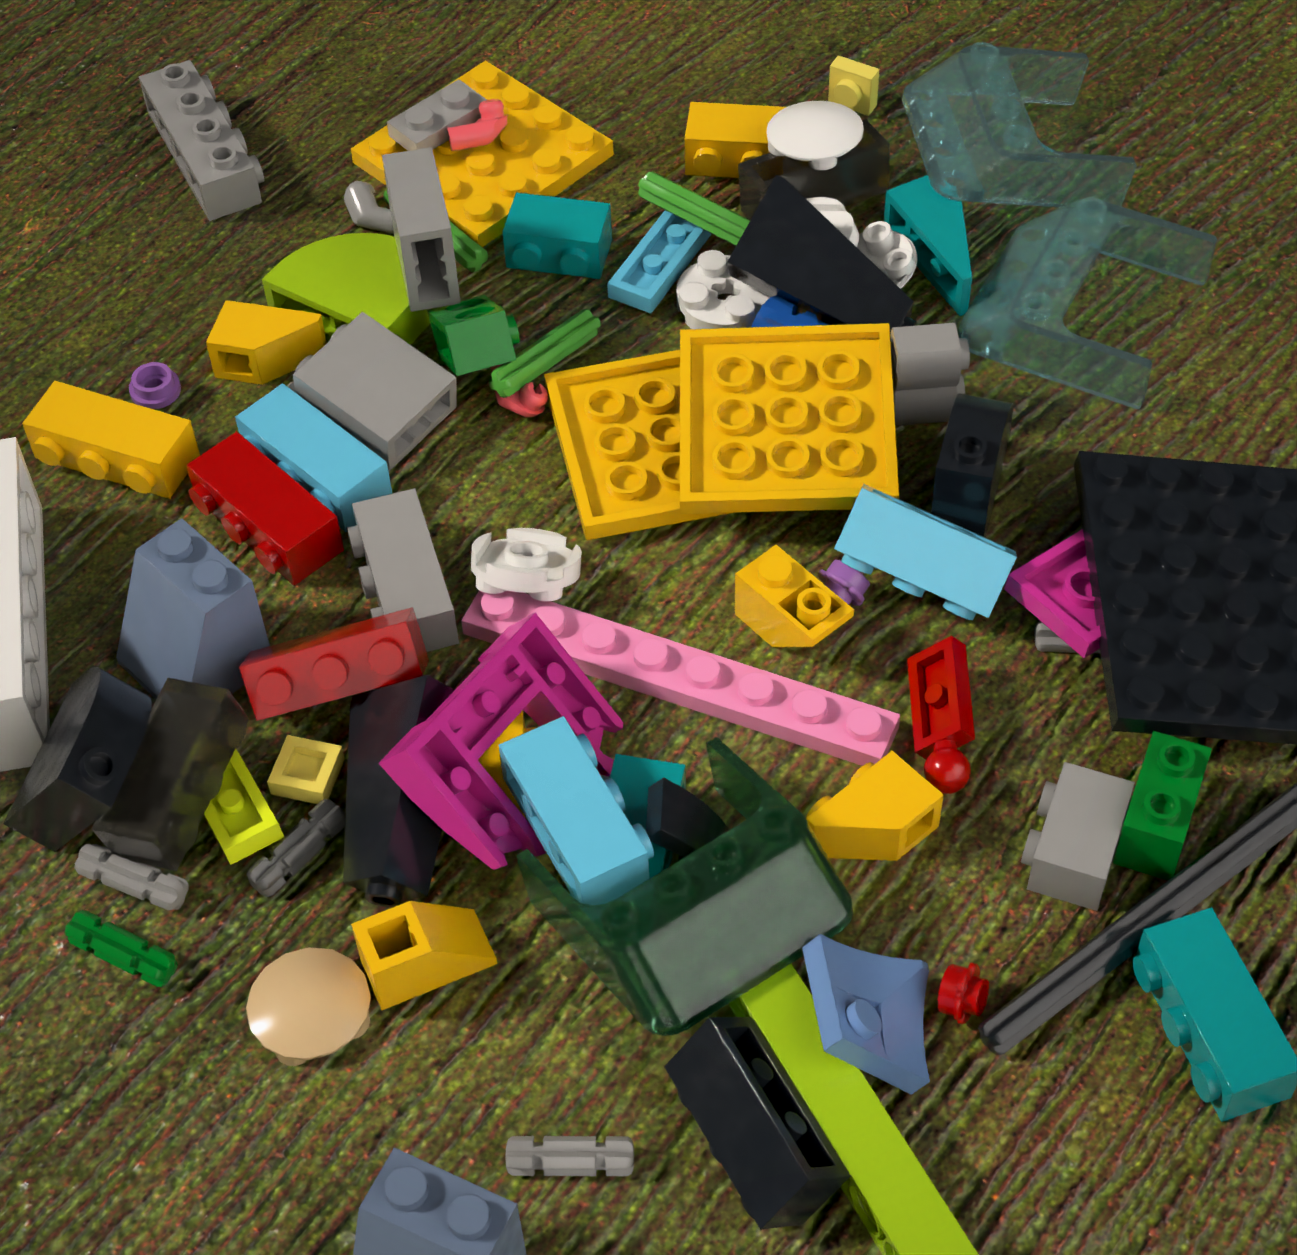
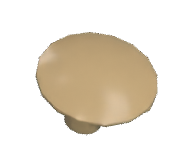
M308 947L285 953L263 969L251 986L246 1010L250 1029L263 1047L275 1053L281 1063L287 1066H298L307 1060L333 1054L353 1039L365 1034L370 1024L369 1007L371 995L366 975L351 958L333 949Z

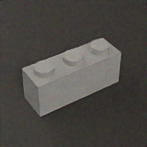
M413 488L352 503L356 525L347 527V533L354 559L365 557L367 566L359 567L358 570L366 599L377 598L379 607L370 609L372 618L413 607L427 652L459 644L454 609L416 489Z

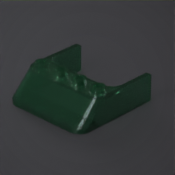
M714 737L706 742L715 789L747 820L619 898L600 905L580 903L566 891L528 849L516 855L527 894L533 906L636 1020L651 1033L661 1036L677 1035L693 1027L804 955L802 947L819 934L832 938L850 924L854 915L852 898L803 814L718 737Z

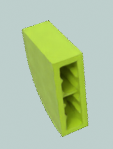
M350 233L328 237L294 251L281 260L262 279L268 306L321 314L327 341H330L337 328L343 324L348 325L361 312L373 318L410 345L430 324L427 314L428 309L413 312L410 310L395 236L378 233Z

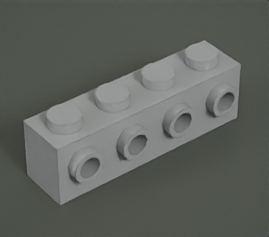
M191 60L170 64L163 69L138 76L148 114L208 220L212 221L261 204L262 199L258 184L264 182V175L260 163L255 155H247V145L238 127L231 129L232 123L228 110L223 101L215 102L216 96L207 75L200 76Z

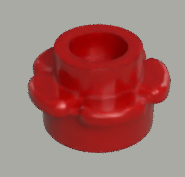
M971 962L968 968L950 964L940 983L938 1010L940 1013L954 1016V1020H957L958 1024H965L971 1015L980 1016L987 1003L989 981L980 977V968L976 963Z

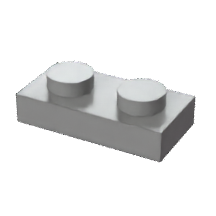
M458 79L388 120L389 137L408 151L432 147L433 150L449 140L447 128L475 123L480 119L479 104L487 99Z

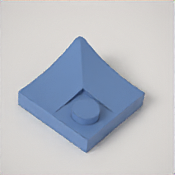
M819 934L804 945L802 949L824 1052L909 1094H913L928 1084L930 1079L926 1064L923 1030L924 1000L929 975L928 964L922 960L894 958L858 950L836 942L822 934Z

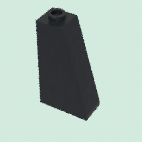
M776 175L727 261L729 276L770 297L777 295L797 305L798 311L801 313L806 311L816 314L817 319L829 325L889 323L890 334L892 327L915 326L917 321L910 318L914 301L786 179Z
M429 675L354 695L350 704L343 883L365 892V899L368 902L382 907L393 908L400 905L401 901L428 896L442 829L404 793L378 764L412 727L426 721L453 693L454 689Z

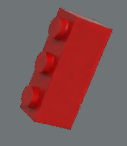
M237 431L186 465L192 488L189 489V495L199 511L206 516L212 513L221 521L225 531L234 542L239 545L245 542L255 551L259 562L268 572L275 574L278 571L293 586L344 551L337 516Z
M411 607L251 651L241 663L239 669L256 721L421 677L425 672L429 658L414 609Z

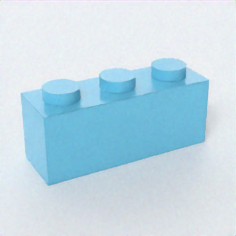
M283 383L235 416L239 433L337 516L339 527L347 532V527L356 525L352 503L392 494L387 462Z
M863 484L834 547L835 550L844 553L841 562L847 566L869 575L872 574L874 568L895 576L892 585L917 597H923L925 590L946 599L943 608L968 620H973L976 613L989 618L1017 558L1016 551L866 484Z
M562 716L499 744L503 779L583 916L650 885L648 859L654 857L651 841L642 825L637 823L632 826L623 813L625 811L624 799L612 778L602 779L596 769L598 761L595 751L585 734L582 733L576 736L565 717Z

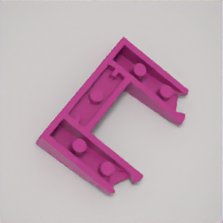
M536 612L509 626L478 658L480 664L426 721L412 727L378 763L404 793L443 831L493 870L508 865L505 853L521 849L529 860L545 854L546 851L530 823L478 761L484 752L522 710L539 726L564 716L576 736L583 733L589 739L597 757L598 766L596 769L599 774L610 776L614 760L604 755L600 750L603 730L615 733L622 730L624 724Z

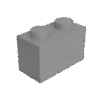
M1064 762L1058 783L1046 781L1041 795L1037 815L1046 818L1042 832L1030 829L1021 863L1031 866L1027 890L1098 911L1135 782Z

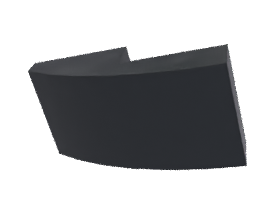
M663 777L648 788L646 833L650 841L679 855V872L723 893L732 889L734 837L727 825L703 801Z

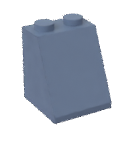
M181 518L135 551L116 658L119 665L186 728L244 686L239 666L251 651L270 645L252 580Z
M393 1148L359 1207L353 1255H527L517 1203L397 1148Z

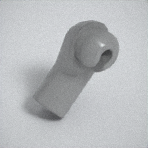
M352 182L346 188L344 203L353 223L360 227L394 234L390 209L377 205L373 194L376 193L374 187L367 182Z

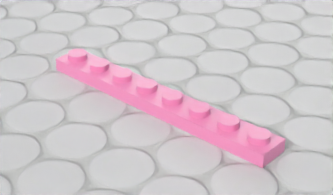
M479 590L461 620L463 634L493 643L509 626L536 612L586 675L861 766L868 762L875 764L886 756L899 729L900 714L564 605L551 601H539L526 593L505 591L498 594H489Z

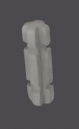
M85 844L80 849L79 857L75 862V870L79 875L94 881L100 879L102 884L141 900L149 899L151 904L165 910H178L181 908L189 890V885L185 879L170 873L165 875L158 868L123 854L116 855L113 850L98 844Z
M512 1136L508 1138L506 1145V1168L512 1176H534L535 1170H544V1176H596L597 1170H606V1176H629L634 1168V1144L628 1136H606L605 1143L596 1142V1136H544L543 1142H534V1136Z

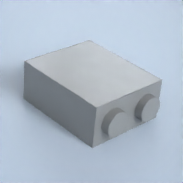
M432 147L382 155L393 232L411 312L460 304L451 225Z
M361 312L348 325L343 324L337 328L330 341L314 356L309 355L305 357L293 374L295 393L387 462L388 471L399 463L457 407L456 376L364 312Z

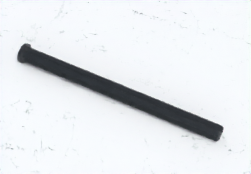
M1297 782L980 1023L978 1029L982 1043L995 1055L1005 1054L1136 953L1144 929L1182 917L1297 828Z

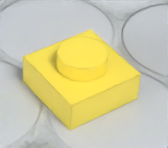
M838 55L830 65L828 101L842 104L855 112L869 116L877 106L880 69Z
M287 735L267 781L270 794L313 804L329 799L345 760L342 746Z

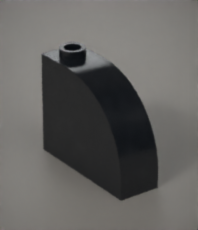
M960 393L957 395L936 467L931 514L986 538L1008 448L1013 403Z
M97 666L84 672L72 683L3 824L56 852L109 811L117 798L143 740L151 714V698Z

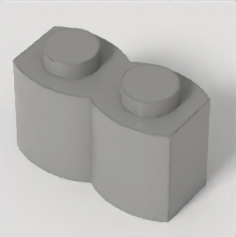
M956 323L892 327L890 344L895 426L949 422L957 395L959 393L965 394L961 370L969 369L970 364L967 338H959Z

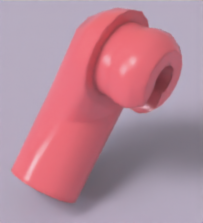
M499 99L482 101L479 104L481 118L475 123L447 128L451 151L484 146L494 141L507 125L508 115L504 114L503 102Z
M496 365V366L490 367V368H491V373H492V371H493L494 369H496V368L499 367L500 365ZM529 382L510 397H500L496 390L495 396L497 403L501 407L525 418H530L541 414L545 410L548 392L540 383L534 390L533 382Z

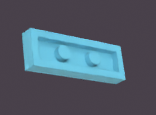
M665 210L607 283L608 298L652 313L711 236V233Z

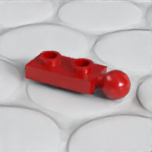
M951 635L907 658L915 753L926 759L924 764L925 779L943 794L956 793L968 783L971 775V766L968 758L957 748L975 740L966 645Z

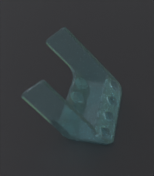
M977 42L964 47L909 83L903 91L902 102L931 186L941 196L951 200L1117 211L1123 204L1137 165L1133 157L1056 151L1044 145L1036 135L1023 102L1073 105L1077 99L1089 64V59L1085 53L998 47L986 42Z
M1088 197L1079 199L1023 223L1015 230L961 320L958 336L959 338H967L969 352L1135 409H1140L1145 400L1152 361L1078 336L1066 328L1063 317L1099 253L1191 283L1204 285L1209 277L1217 238L1214 235L1108 203L1098 198Z

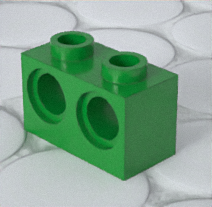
M481 295L462 300L460 304L427 310L438 358L456 376L516 360L513 345L520 343V337L512 313L505 314L503 307L497 305L487 296Z
M1153 731L1123 823L1113 864L1167 881L1174 876L1211 754V747Z

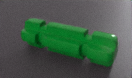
M87 910L77 911L72 920L67 923L64 933L68 936L70 944L84 951L94 949V956L132 975L140 972L142 973L140 979L156 987L167 985L171 976L176 973L178 963L175 961L173 953L157 945L149 948V941L111 922L101 924L102 918Z

